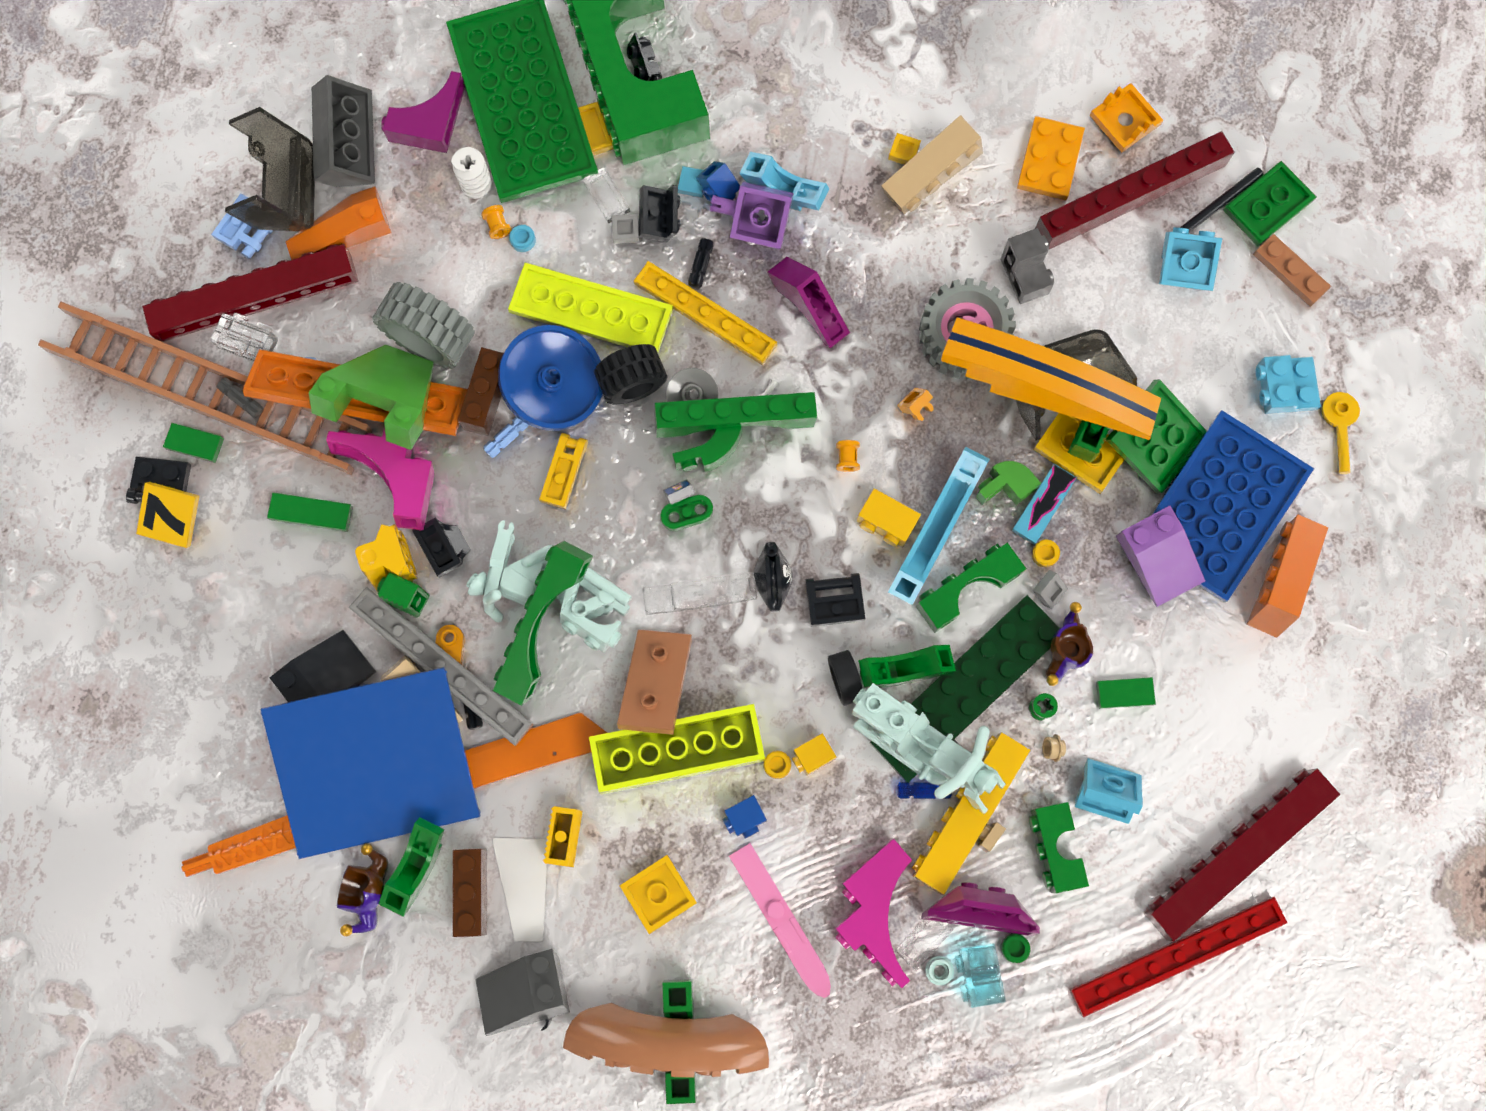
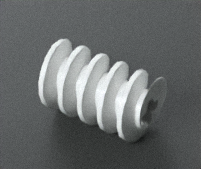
M464 147L456 151L451 163L462 192L467 197L473 199L484 197L491 189L492 179L481 152L472 147Z

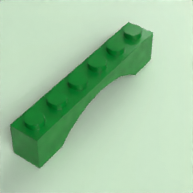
M815 392L655 403L654 408L656 438L681 437L705 430L734 426H771L784 429L812 428L818 418Z
M566 541L550 547L545 557V560L548 561L545 570H541L535 580L536 591L534 595L531 594L525 603L524 609L527 612L524 619L521 618L514 629V633L517 634L515 640L505 650L504 657H506V661L503 666L499 667L494 676V680L497 681L493 689L494 692L521 706L532 698L541 677L537 658V638L542 618L550 604L560 593L583 580L593 555Z

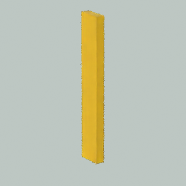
M647 261L634 280V285L661 302L673 305L674 310L761 365H764L777 346V341L649 261Z

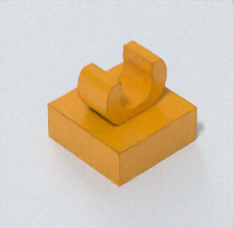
M914 388L897 406L902 413L910 414L914 419L923 421L924 418L920 414V410L923 407L926 411L932 412L934 410L932 404L929 403L933 396L927 389Z

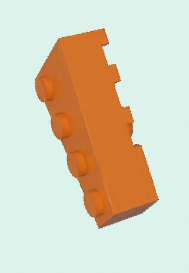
M1299 514L1291 522H1285L1280 531L1281 541L1273 552L1272 563L1266 573L1247 625L1277 638L1300 617L1328 527Z

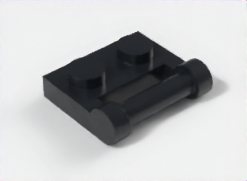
M136 457L130 488L126 492V502L131 504L142 502V486L147 482L186 492L191 464L182 461Z
M853 573L851 577L815 581L814 578L805 579L811 627L865 621L859 573ZM848 587L853 589V594L816 598L815 592Z

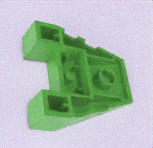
M385 344L322 373L309 392L312 414L337 423L352 398L389 411L388 416L384 420L386 441L411 450L424 428V417L427 409L434 362Z

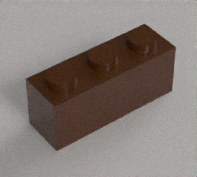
M481 347L458 418V422L463 430L489 436L502 396L498 383V370L503 352Z
M487 849L453 850V937L487 935Z

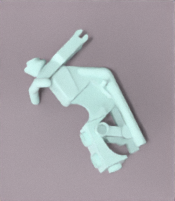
M505 520L501 521L498 525V533L490 559L488 575L484 571L479 575L475 573L466 585L469 588L468 594L470 596L484 595V611L495 622L503 620V614L494 604L501 596L525 605L531 594L534 595L537 588L535 580L540 571L545 570L548 563L545 560L546 554L551 546H555L547 545L507 566L512 545L515 542V536L513 534L514 524L512 522L508 526L509 529L504 530ZM588 567L582 581L564 590L557 596L561 604L560 623L562 628L569 634H577L585 639L584 643L591 649L596 651L599 649L605 653L609 646L614 648L622 637L620 633L621 622L618 620L614 624L602 625L591 620L603 614L608 615L613 609L622 616H625L630 609L628 603L632 596ZM579 586L594 597L586 601H576Z
M872 683L867 691L862 688L853 700L856 706L853 709L852 715L859 718L853 728L917 773L920 780L925 779L931 784L941 785L934 792L936 798L943 799L959 787H965L964 795L976 810L979 809L982 814H985L988 809L979 798V795H982L984 791L990 794L996 784L1000 789H1003L1006 785L998 771L982 761L990 730L988 727L981 726L978 729L973 752L971 753L951 740L953 738L951 733L946 737L930 726V722L923 712L918 716L916 714L917 709L905 700L900 703L874 683Z

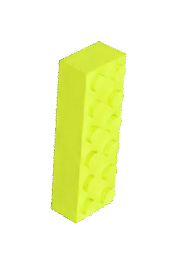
M754 704L676 719L673 735L620 730L589 737L598 791L601 795L765 761Z

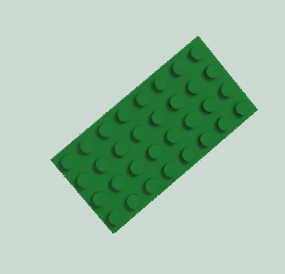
M519 0L446 21L500 202L505 203L599 175L544 0Z

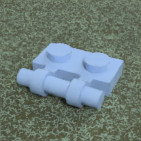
M240 193L211 235L235 251L241 243L245 244L246 247L241 254L250 259L255 252H259L262 248V241L268 233L271 234L275 229L274 224L279 217L270 212L265 219L262 218L261 215L265 210L262 205ZM254 224L259 226L253 237L247 235Z

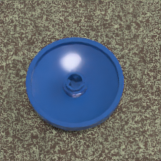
M557 325L536 326L519 334L503 353L498 370L500 392L512 413L526 424L547 431L569 429L583 422L596 409L603 393L594 374V369L601 360L593 346L577 332Z

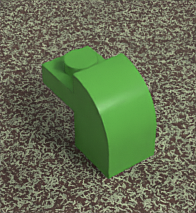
M1004 461L992 467L989 472L992 478H987L978 486L980 491L975 498L983 505L1003 490L1017 506L1036 491L1041 482L1025 465L1015 461Z

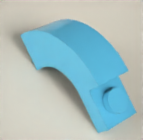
M750 152L740 171V175L748 183L794 193L791 209L801 211L802 207L819 211L829 191L826 183L795 176L779 166L772 156Z

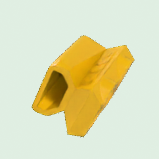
M381 524L375 541L358 546L355 550L360 569L376 591L381 579L387 577L389 572L411 582L418 579L407 540L402 530L399 531L395 524L390 526Z

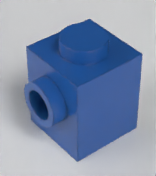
M714 161L696 177L703 187V195L710 202L713 195L733 200L736 197V192L740 189V184L723 162Z
M754 795L724 810L727 817L722 819L730 834L735 831L737 837L743 834L745 839L759 832L760 830L757 826L767 822Z

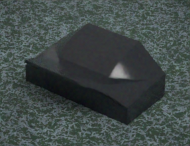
M436 517L425 523L424 530H412L438 578L462 565L463 558L471 550L458 526L444 524Z

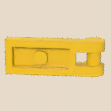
M561 433L539 498L541 503L566 509L583 455L587 449V439L570 438L569 434ZM567 448L575 450L573 455L567 454L565 451Z

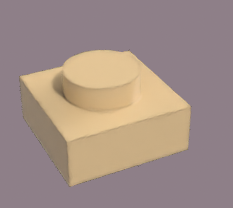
M998 822L992 823L991 826L986 824L978 837L981 841L977 846L985 852H991L1006 828Z

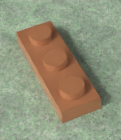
M1275 234L1265 241L1253 254L1310 307L1332 287Z

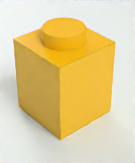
M822 733L794 749L795 757L791 759L799 773L805 771L808 776L837 757Z

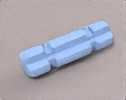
M515 417L511 425L508 423L493 437V441L490 440L484 445V451L494 458L501 452V448L504 449L519 435V431L523 432L529 425Z

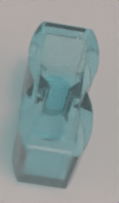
M990 943L958 949L959 955L955 956L957 972L963 973L964 984L960 985L963 1002H968L971 1008L1006 1002L995 944Z

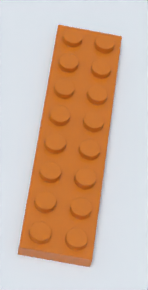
M259 349L243 387V393L246 397L311 409L310 390L322 373L338 367L340 364ZM431 382L423 430L456 436L459 427L458 418L468 389ZM352 398L342 415L384 422L389 411Z

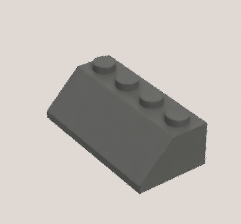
M326 75L311 87L314 181L334 187L372 185L375 183L372 90Z

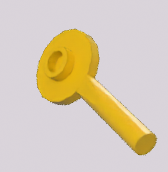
M1336 392L1324 400L1321 412L1325 421L1331 426L1336 427L1339 474L1344 475L1351 473L1347 427L1354 424L1358 419L1360 407L1356 399L1350 394Z

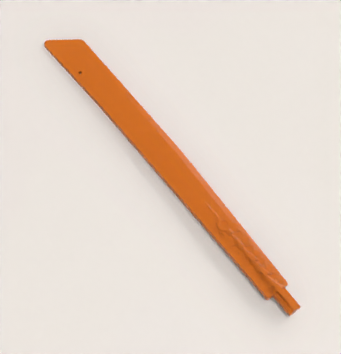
M577 713L530 729L516 746L506 738H502L465 750L474 789L592 753L589 737L607 732L582 713ZM288 815L208 845L207 853L182 861V871L185 872L186 877L212 868L215 874H221L296 849Z

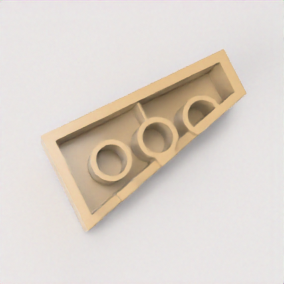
M960 115L881 185L883 192L903 215L908 211H914L919 207L922 200L936 192L940 186L983 154L981 137Z

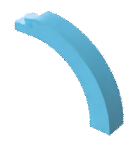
M968 447L964 448L888 593L913 605L988 464L989 458Z

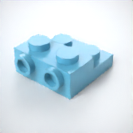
M1173 227V232H1166L1159 284L1213 291L1222 238L1215 237V232L1199 231V235L1188 234L1189 229Z
M1291 355L1264 357L1256 366V378L1261 384L1259 400L1260 404L1264 406L1265 414L1313 411L1321 408L1313 357L1291 358Z

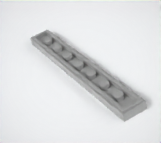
M368 587L348 607L424 671L445 667L451 693L514 746L521 741L534 725Z

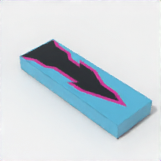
M1053 464L1012 529V532L1035 545L1077 477Z

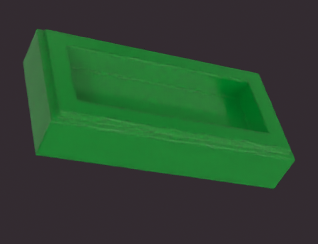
M171 423L163 448L216 463L224 438L219 435Z
M1153 677L1096 682L1099 709L1156 705Z

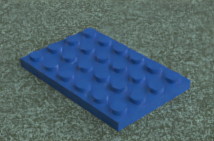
M1221 410L1151 515L1171 506L1185 530L1204 576L1205 582L1198 586L1221 601L1228 602L1315 468Z

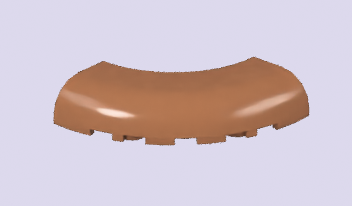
M608 1003L580 1012L571 1021L563 1042L564 1049L587 1060L596 1056L605 1059V1066L630 1067L631 1072L653 1075L655 1069L663 1072L671 1071V1077H694L695 1072L705 1076L721 1077V1071L736 1069L737 1074H744L769 1068V1052L763 1035L754 1025L733 1014L703 1019L666 1018L638 1013L614 1003Z

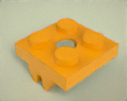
M1132 83L1123 89L1119 86L1114 94L1109 93L1103 103L1093 109L1089 115L1121 153L1155 130L1163 122L1160 115ZM1123 113L1129 114L1133 119L1132 124L1129 126L1121 125L1118 121L1119 115Z

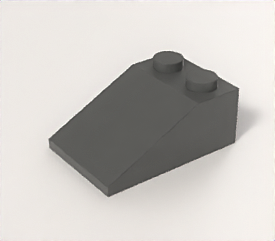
M553 949L524 956L476 979L486 1036L570 1013L560 960Z

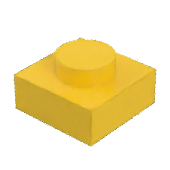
M897 133L888 160L905 165L918 153L921 140Z

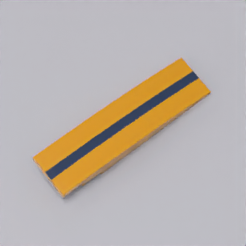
M956 318L941 361L967 369L965 377L991 384L989 391L991 393L1150 440L1161 401L1160 397L1112 374L1052 349L981 324Z

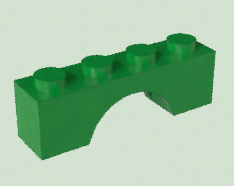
M1008 542L1001 547L999 544L992 546L985 552L987 556L979 562L976 558L963 567L965 570L957 577L954 573L941 581L942 587L936 591L930 588L919 596L921 601L918 602L916 608L934 633L957 619L960 615L958 598L964 587L974 582H988L1001 589L1025 572L1027 568Z
M693 979L664 980L662 983L664 1017L694 1019ZM671 1071L665 1072L666 1104L696 1103V1072L694 1077H671Z

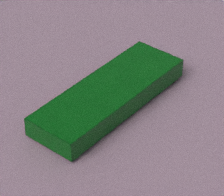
M272 493L267 519L348 532L353 506L346 503Z

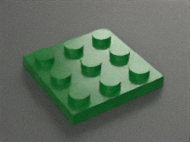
M1160 379L1153 380L1146 389V391L1161 398L1150 440L1114 429L1105 440L1155 493L1162 494L1183 468L1207 430Z

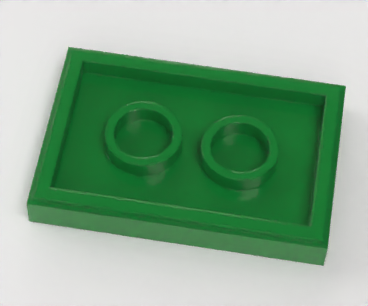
M1280 161L1226 205L1223 211L1259 247L1310 205L1317 196Z

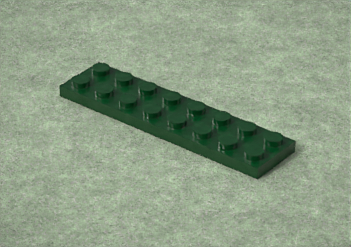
M1026 595L954 663L955 672L941 675L911 703L917 709L916 714L920 716L923 712L929 720L930 726L946 737L951 733L953 735L951 740H954L1051 648V641L1060 628ZM873 741L870 742L873 748L906 783H909L917 775V773Z

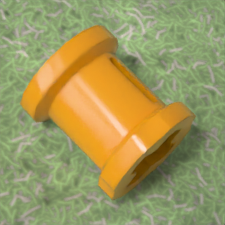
M501 205L487 207L481 213L483 220H486L489 226V236L491 239L504 238L512 231L511 226L506 224L503 216L504 209Z
M842 440L836 443V448L839 449V463L836 464V470L841 472L860 470V464L857 463V449L860 447L858 441Z

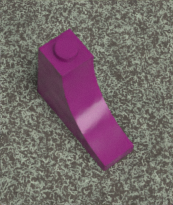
M451 71L443 88L435 96L421 104L405 108L389 107L387 116L383 117L381 129L388 142L447 153L465 90L462 74Z
M785 257L767 271L777 291L790 300L807 318L825 346L833 347L850 333L817 271L789 257Z

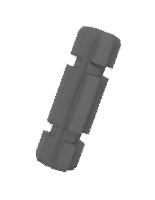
M224 377L217 383V389L253 418L259 417L263 412L264 408L251 397L244 396L243 390L228 378Z

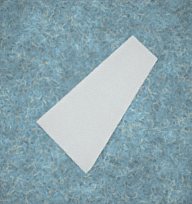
M493 838V847L515 941L543 942L547 864L543 862V859L546 857L543 854L546 853L545 848L547 847L546 842L548 839Z

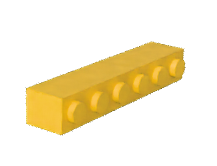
M1002 732L996 737L992 735L989 738L985 749L987 753L982 761L998 771V774L1006 784L1004 788L1000 789L996 784L990 794L984 791L982 795H979V798L988 809L985 814H982L979 809L976 810L964 795L965 787H960L955 795L958 801L954 808L949 806L941 818L944 824L940 831L934 830L926 844L930 847L925 856L920 854L912 866V869L915 870L913 877L941 895L946 893L1031 751Z

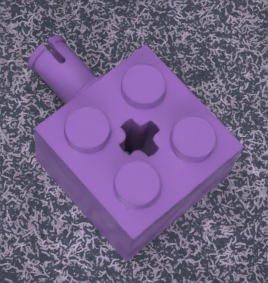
M743 182L740 185L736 201L713 195L710 212L732 216L733 224L730 238L781 249L794 193ZM760 210H764L765 215L768 216L765 217L764 221L759 220L760 216L756 214Z

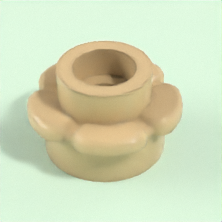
M1054 734L1053 737H1045L1042 746L1044 757L1058 762L1065 755L1066 744L1059 735Z

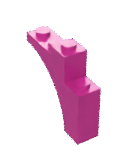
M385 428L382 437L370 433L361 435L351 434L348 431H328L326 441L331 454L342 455L363 463L376 472L389 487L394 499L393 517L397 528L424 530L435 475L432 461L424 458L411 459L413 448L409 450L386 441Z
M891 839L842 883L845 887L842 891L843 895L852 905L857 902L860 906L835 927L838 931L835 938L845 949L851 947L854 951L863 944L866 948L862 952L872 964H875L877 961L885 969L881 974L892 987L897 983L900 988H903L910 980L899 965L891 945L888 913L895 885L902 872L913 860L894 839Z

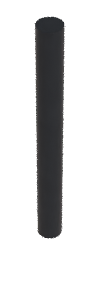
M1258 167L1180 228L1189 229V233L1261 178L1263 171Z

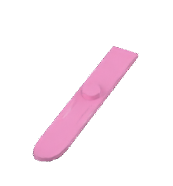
M751 843L747 844L729 856L804 983L816 995L823 998L828 997L831 985L824 965Z

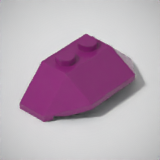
M961 883V886H957L924 911L921 916L923 920L1031 937L1040 934V927L1014 894L1005 893L1006 889L1000 887H989L988 890L978 889V885L974 883Z

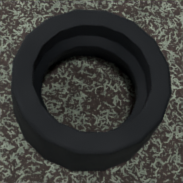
M846 650L828 656L831 676L843 706L852 704L857 694L863 688L855 661L850 651Z

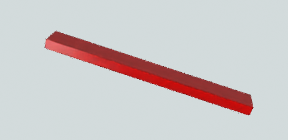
M1269 897L1069 990L1081 1016L1086 1017L1287 924V921L1276 898Z

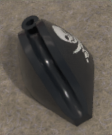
M767 542L755 565L753 582L769 610L777 612L781 610L790 590L793 573L790 564L776 543Z

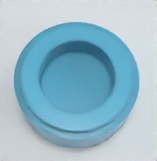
M518 225L510 231L509 240L516 251L527 252L534 247L536 237L534 231L529 226Z

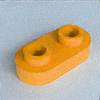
M445 625L437 632L435 643L462 665L465 645L464 633L455 625ZM448 634H453V641L447 643L445 637Z

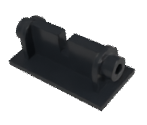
M635 32L626 49L627 56L631 59L634 68V76L644 81L662 79L657 61L648 62V60L655 59L651 41L644 36L638 38L637 32Z

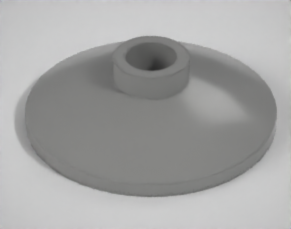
M686 368L677 372L670 379L666 389L667 402L692 400L690 398L692 390L698 392V397L695 400L718 399V387L715 380L706 371L698 368Z

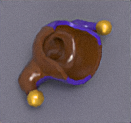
M1078 602L1071 603V611L1064 618L1063 627L1055 633L1051 641L1052 661L1046 671V682L1049 686L1057 685L1069 669H1078L1085 666L1093 655V645L1087 633L1088 629L1083 624H1080L1078 613L1081 611L1082 606Z
M369 843L361 847V853L368 855L372 860V864L367 868L348 865L338 893L337 908L357 913L360 920L355 925L345 924L341 927L340 933L346 937L352 933L369 932L377 927V906L384 889L383 880L388 869V859L373 850L372 845Z

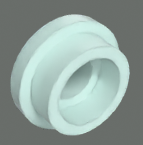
M935 956L927 962L925 974L931 983L945 985L953 978L954 968L949 959L943 956ZM937 965L944 967V973L941 976H937L934 973V968Z

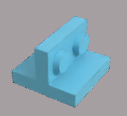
M1088 758L1084 766V780L1075 799V807L1129 824L1133 814L1139 815L1143 807L1142 775Z

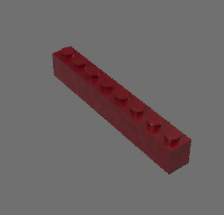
M1221 131L1040 216L1035 229L1038 228L1041 236L1044 235L1046 237L1050 250L1225 167L1235 151Z
M335 244L323 251L305 253L300 258L279 261L274 266L256 268L248 274L230 276L222 282L207 283L202 285L201 288L192 291H181L173 297L155 299L150 304L143 305L142 307L149 334L154 339L165 342L359 281L350 252L344 244Z
M1304 768L1292 777L1294 782L1288 788L1283 786L1271 796L1274 800L1267 806L1263 804L1251 813L1253 818L1247 824L1242 822L1230 832L1233 835L1226 842L1221 840L1210 849L1212 854L1206 860L1201 858L1189 868L1190 874L1184 879L1182 877L1177 878L1168 886L1170 891L1165 896L1158 895L1148 903L1147 906L1150 909L1144 914L1167 941L1178 939L1341 795L1318 768L1311 770Z

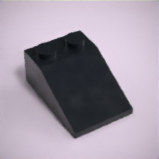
M342 630L294 658L269 678L287 702L358 687L376 673V670L348 634Z

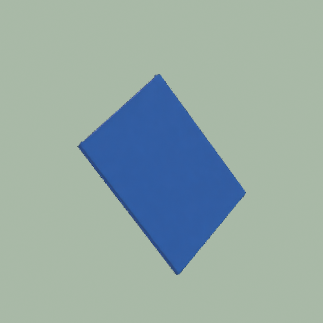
M445 667L260 709L299 859L409 834L412 832L414 823L419 817L437 826L480 817L481 811L478 807Z

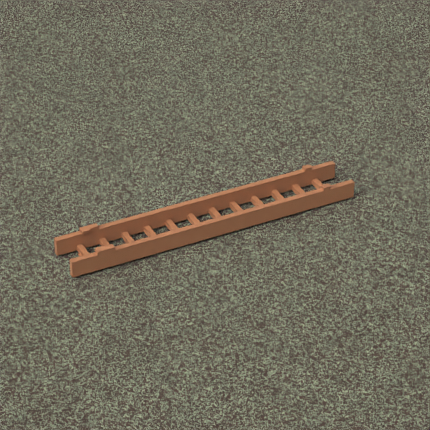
M60 301L59 309L83 321L79 329H77L69 348L66 347L64 349L42 339L38 343V346L56 356L350 475L354 471L350 464L336 459V454H331L330 450L326 455L318 450L311 449L324 423L325 418L316 417L303 445L287 439L301 410L304 409L312 413L311 409L293 406L280 435L264 430L277 402L267 401L256 426L240 420L245 410L238 405L232 416L217 411L224 396L219 389L216 390L208 407L193 400L208 371L242 385H245L248 376L106 320L91 312ZM91 325H95L106 331L92 358L89 359L77 352ZM117 334L129 339L113 369L100 362L113 336ZM140 343L152 348V351L140 375L136 378L123 372L137 344ZM162 352L176 359L160 388L146 381ZM184 362L199 367L185 397L170 392ZM341 415L337 423L341 424L338 431H348L349 428L363 434H371L373 431L368 424L345 415Z

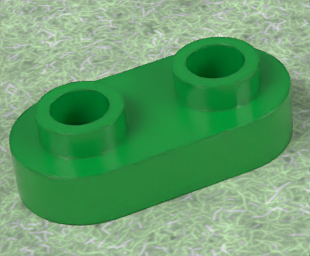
M695 495L674 504L669 503L661 511L662 524L670 531H678L707 522L713 515V504L704 495ZM702 506L705 508V511L702 514H697L695 509ZM677 514L680 518L677 522L670 521V516Z

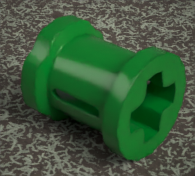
M1043 693L1030 701L1028 710L1035 720L1042 721L1052 717L1057 712L1058 703L1054 696ZM1044 701L1046 702L1045 707L1049 710L1041 713V707L1037 704Z

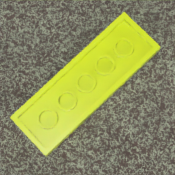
M524 263L508 311L511 314L549 325L565 327L577 333L624 347L650 344L655 346L659 353L673 311V305Z

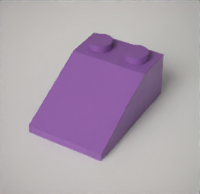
M1171 506L1141 520L1116 535L1117 540L1156 607L1205 582L1185 530Z

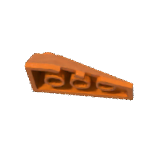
M374 186L351 194L285 242L291 260L300 258L308 252L316 253L326 250L331 245L344 244L346 248L392 232L377 188Z

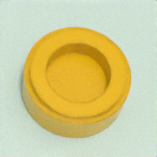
M1041 540L1032 549V559L1040 567H1051L1060 557V549L1052 540Z
M773 751L766 756L764 770L769 777L782 779L790 772L791 760L786 753Z

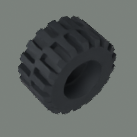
M650 344L633 345L620 349L604 358L594 369L595 377L605 401L612 405L627 404L643 399L657 391L668 378L655 346Z

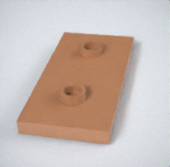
M638 630L618 717V729L674 734L692 643L691 634Z

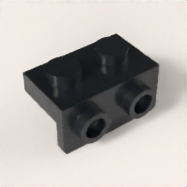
M646 185L639 189V237L668 242L679 232L678 208L680 206V196L678 195L677 185H672L668 190Z

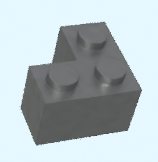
M1038 228L1008 238L1000 259L1020 305L1048 295L1054 285L1053 273L1050 269L1046 268L1043 262L1048 253L1049 244L1044 235L1041 236Z

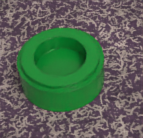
M1010 934L1002 940L1001 953L1006 960L1012 963H1021L1029 957L1030 944L1024 936Z

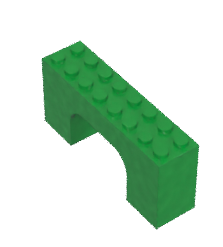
M563 0L565 5H567L570 22L574 26L575 36L579 48L581 47L586 69L589 70L590 81L593 90L596 91L597 102L601 113L604 115L605 126L608 135L611 136L616 158L621 156L623 165L710 139L709 114L694 71L689 70L656 81L638 79L628 70L616 37L618 28L624 22L665 9L664 0Z

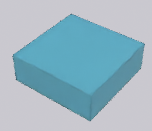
M683 166L678 193L703 198V187L696 177L704 170Z

